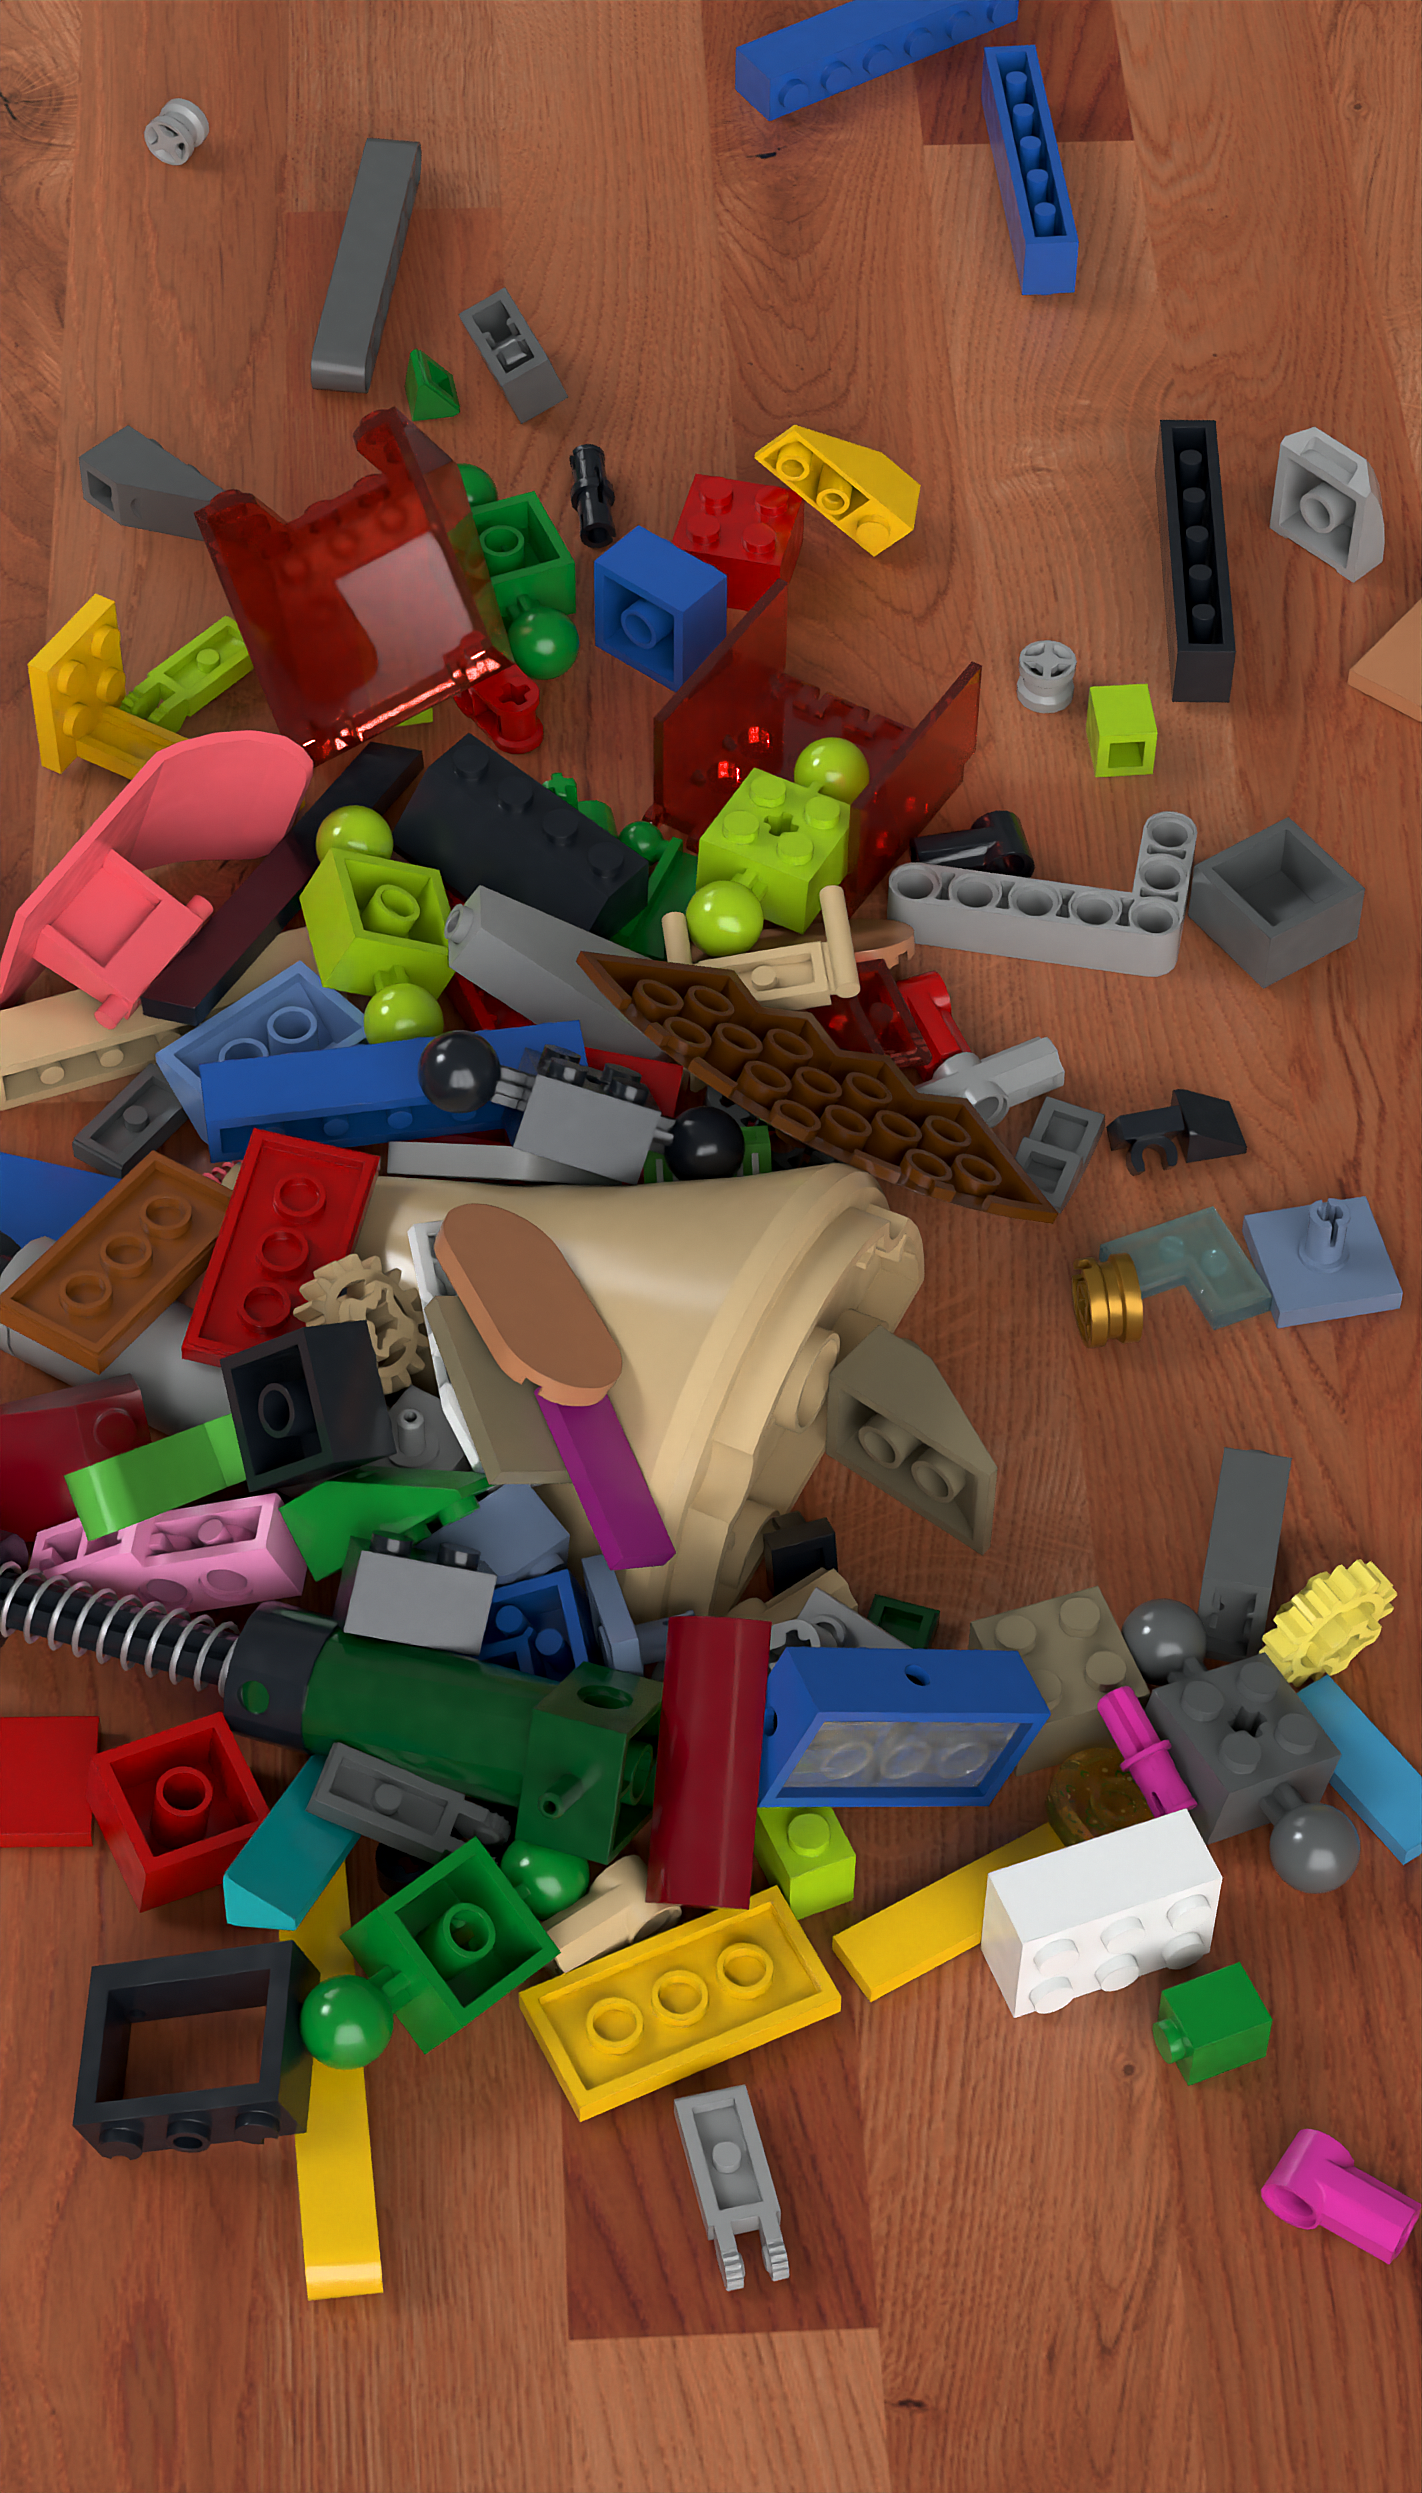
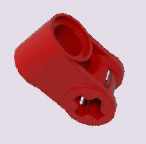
M495 649L448 673L449 689L458 708L466 717L471 718L498 749L510 754H524L540 746L544 739L543 725L536 716V708L540 704V689L516 665L514 659L505 649Z

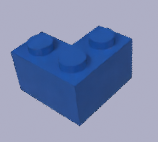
M568 1568L494 1589L479 1657L456 1653L562 1682L583 1661L602 1666L598 1644L592 1628L586 1592Z

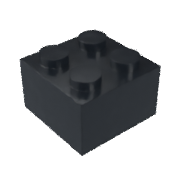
M367 1320L303 1327L219 1359L249 1493L314 1483L397 1454L392 1433V1423L386 1407L377 1368L376 1353L372 1346Z

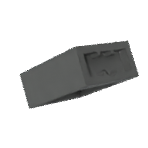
M1224 1447L1197 1613L1204 1624L1208 1643L1205 1658L1234 1663L1258 1655L1262 1649V1637L1265 1631L1292 1458L1271 1455L1261 1450H1240Z

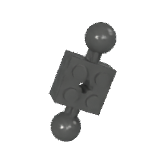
M1167 1598L1149 1600L1136 1607L1123 1623L1121 1634L1144 1681L1151 1685L1162 1686L1153 1689L1145 1708V1713L1160 1741L1168 1739L1172 1745L1167 1751L1184 1784H1186L1192 1797L1195 1798L1198 1804L1193 1809L1188 1810L1204 1843L1209 1845L1272 1823L1274 1828L1269 1844L1270 1858L1275 1871L1285 1883L1298 1891L1310 1894L1331 1892L1345 1884L1351 1878L1359 1863L1361 1851L1359 1835L1352 1821L1343 1812L1333 1806L1320 1803L1342 1754L1268 1655L1264 1652L1209 1671L1203 1664L1208 1643L1206 1629L1200 1617L1193 1609L1180 1601Z

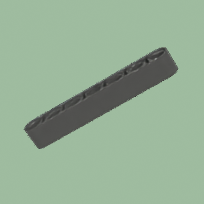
M367 138L314 342L311 360V384L313 389L364 394L369 392L420 181L422 150L421 143L418 141Z

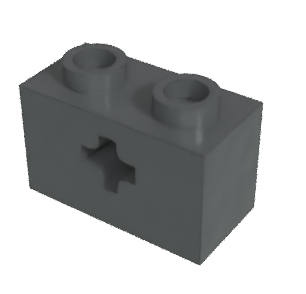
M505 287L458 314L482 360L521 424L568 398L549 358Z

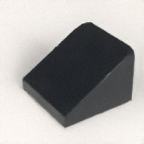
M1185 1089L1172 1091L1171 1106L1180 1105L1185 1128L1176 1137L1186 1163L1245 1154L1247 1152V1145L1230 1101Z

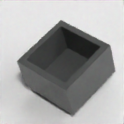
M1287 817L1196 864L1193 871L1188 916L1264 989L1356 940L1365 888L1294 821Z

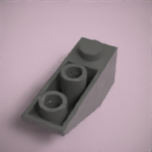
M129 425L79 456L84 500L120 525L239 549L246 545L245 511L238 497L231 491L223 490L204 477L194 466L186 465L164 450L157 441L148 439Z

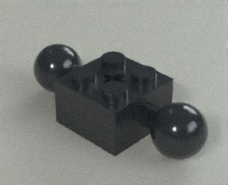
M453 1030L438 1035L427 1044L419 1058L417 1069L419 1085L424 1095L433 1105L451 1113L472 1112L484 1106L488 1101L505 1106L501 1121L512 1148L635 1186H637L648 1151L664 1155L667 1167L679 1181L732 1178L738 1172L744 1160L745 1139L743 1132L736 1120L728 1113L714 1107L699 1106L682 1112L676 1118L662 1115L647 1085L640 1083L642 1075L620 1065L606 1063L604 1070L600 1071L579 1064L581 1056L573 1051L545 1044L542 1052L525 1047L517 1070L501 1065L492 1045L482 1036L466 1030Z

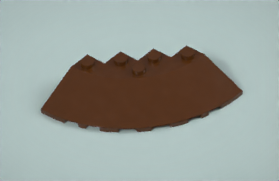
M580 951L576 959L577 964L599 991L628 1021L661 1050L700 1080L775 1128L777 1136L787 1144L797 1148L810 1147L826 1156L868 1172L880 1179L913 1190L919 1194L969 1209L1015 1219L1051 1224L1054 1223L1058 1216L1055 1208L967 1098L918 1093L889 1055L840 1050L812 1013L762 1007L734 970Z

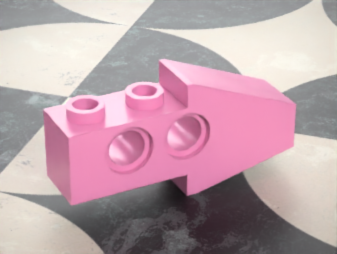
M277 1493L169 1510L91 1541L87 1540L80 1518H76L37 1532L29 1569L38 1568L43 1571L47 1580L55 1575H63L68 1579L71 1587L77 1582L86 1581L92 1586L95 1594L101 1589L110 1588L116 1592L119 1600L127 1595L134 1594L140 1599L143 1607L150 1602L158 1601L164 1605L167 1614L174 1609L183 1608L188 1611L193 1621L199 1611L301 1596L307 1564L278 1509L284 1506L285 1503ZM29 1575V1576H28V1577H32V1578L41 1580V1578L38 1577L37 1575ZM60 1581L53 1582L54 1584L65 1587V1585ZM84 1588L76 1589L79 1591L89 1593V1591ZM108 1594L101 1595V1597L113 1600V1598ZM132 1601L125 1602L126 1604L137 1606V1604H135ZM157 1608L149 1609L161 1613V1611ZM180 1614L174 1616L186 1620L185 1617H183Z

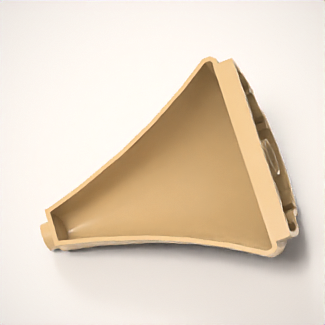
M242 1163L234 1165L228 1171L221 1185L231 1190L234 1189ZM839 1163L743 1177L637 1184V1186L517 1185L378 1176L354 1254L357 1253L361 1262L372 1256L380 1257L381 1273L383 1274L396 1267L400 1269L402 1273L398 1285L403 1291L416 1287L419 1292L407 1231L413 1224L444 1220L450 1210L460 1205L471 1203L487 1204L513 1212L533 1223L556 1244L620 1351L622 1371L607 1395L676 1551V1554L664 1566L614 1570L634 1625L683 1614L688 1610H693L695 1616L725 1617L738 1603L765 1556L763 1534L776 1531L772 1524V1517L790 1513L826 1451L829 1373L878 1325L894 1333L924 1281V1252L918 1226L910 1218L890 1211L879 1182L871 1174L851 1165ZM419 1293L411 1304L414 1311L423 1312ZM425 1322L418 1325V1333L428 1337ZM428 1347L416 1353L425 1363V1367L422 1371L410 1375L412 1382L410 1385L440 1399L431 1349ZM386 1359L378 1362V1368L382 1367ZM408 1387L384 1397L394 1405ZM573 1483L542 1484L532 1487L570 1534L567 1568L586 1592L581 1559L603 1553Z

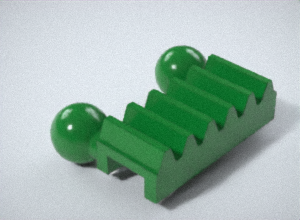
M635 821L622 829L618 840L648 860L649 867L656 862L658 864L648 880V906L609 941L652 960L667 962L662 918L670 912H681L686 915L688 904L696 893L698 856L683 852V839L672 837L670 841L665 840L655 825L646 821Z

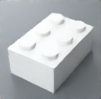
M1187 1808L988 1873L980 1949L1014 2018L1034 2011L1041 2014L1051 2013L1066 2006L1073 1998L1100 1989L1104 1991L1120 1990L1133 1983L1138 1976L1165 1967L1169 1969H1182L1198 1961L1204 1954L1210 1953L1223 1877Z

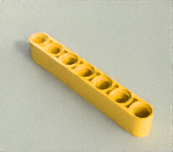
M345 1860L297 1929L294 1931L279 1930V1941L294 1940L321 1973L320 1983L337 1975H355L354 1956L340 1939V1936L351 1928ZM313 2057L307 2132L294 2134L308 2301L383 2293L364 2067L340 2070L328 2067Z

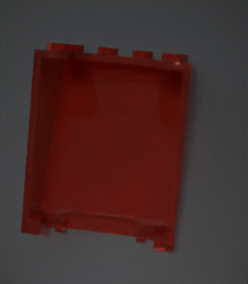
M395 406L389 409L376 410L364 416L352 435L357 451L382 473L362 477L354 483L351 490L332 500H321L313 503L305 509L302 516L287 522L253 494L242 493L237 489L226 490L217 494L211 499L209 505L193 513L280 735L288 737L304 748L313 760V769L515 665L458 465Z

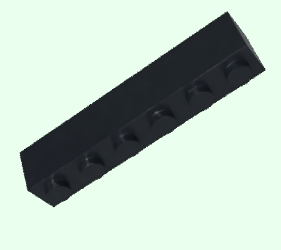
M1160 420L1155 481L1172 702L1229 703L1236 647L1216 420Z

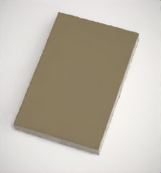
M435 1296L426 1305L424 1311L489 1485L572 1483L535 1397L534 1391L539 1385L525 1378L521 1385L511 1379L500 1368L458 1296Z

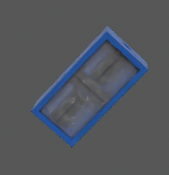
M786 1647L767 1677L757 1807L989 1806L1050 1717L1051 1712L1018 1651Z

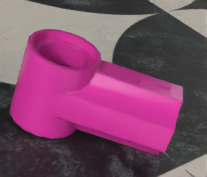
M1308 2128L1297 2133L1261 2189V2197L1266 2206L1286 2223L1307 2230L1315 2229L1318 2225H1321L1389 2265L1398 2257L1408 2241L1422 2209V2204L1356 2168L1351 2154L1340 2142L1321 2131Z

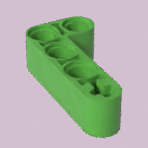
M230 1413L64 1475V1479L87 1540L91 1541L245 1481L246 1476L232 1414Z

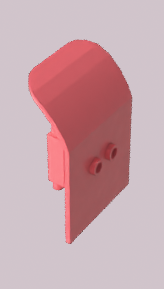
M256 730L211 733L184 740L157 751L16 911L0 961V1010L12 1008L46 968H49L102 1003L94 1013V1016L103 1027L114 1029L123 1017L128 1020L141 1005L140 997L198 934L203 923L213 912L211 903L199 895H195L184 906L142 873V871L175 862L256 859L268 855L291 830L313 777V760L304 748L283 735Z

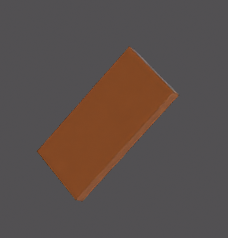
M152 1150L0 1294V1323L100 1375L207 1270L233 1190Z

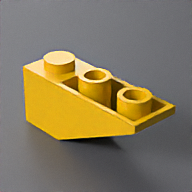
M793 425L755 452L754 458L873 557L914 530L921 485L882 452L798 425Z

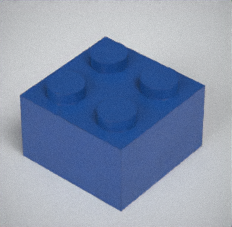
M640 525L635 527L594 561L595 646L682 697L726 661V574Z

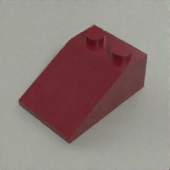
M130 1373L0 1404L1 1530L17 1534L25 1543L35 1542L37 1532L79 1518L64 1475L152 1443L141 1391Z

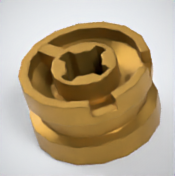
M1126 1252L1110 1254L1106 1262L1098 1263L1092 1257L1075 1259L1073 1263L1074 1270L1081 1269V1274L1072 1275V1296L1076 1322L1084 1346L1087 1348L1105 1346L1108 1339L1117 1338L1123 1344L1139 1342L1143 1331L1142 1297L1138 1275L1130 1254Z

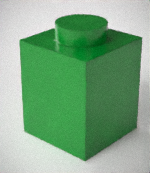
M1240 1962L1163 1990L1157 2022L1153 2023L1152 2031L1156 2046L1167 2064L1175 2062L1187 2085L1190 2086L1266 2057L1273 2019Z

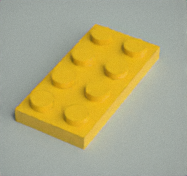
M776 1885L750 1896L749 1910L718 1909L519 1992V2008L579 2122H582L841 2011V1995L779 1887Z

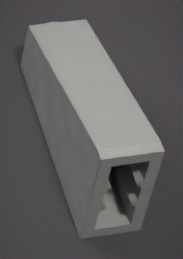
M481 885L478 886L464 905L458 904L453 908L444 928V936L448 939L449 967L537 1025L546 1022L556 1023L579 1020L584 1047L661 1062L669 1060L670 1056L628 1021L599 991L576 962L580 951L642 959L650 958Z

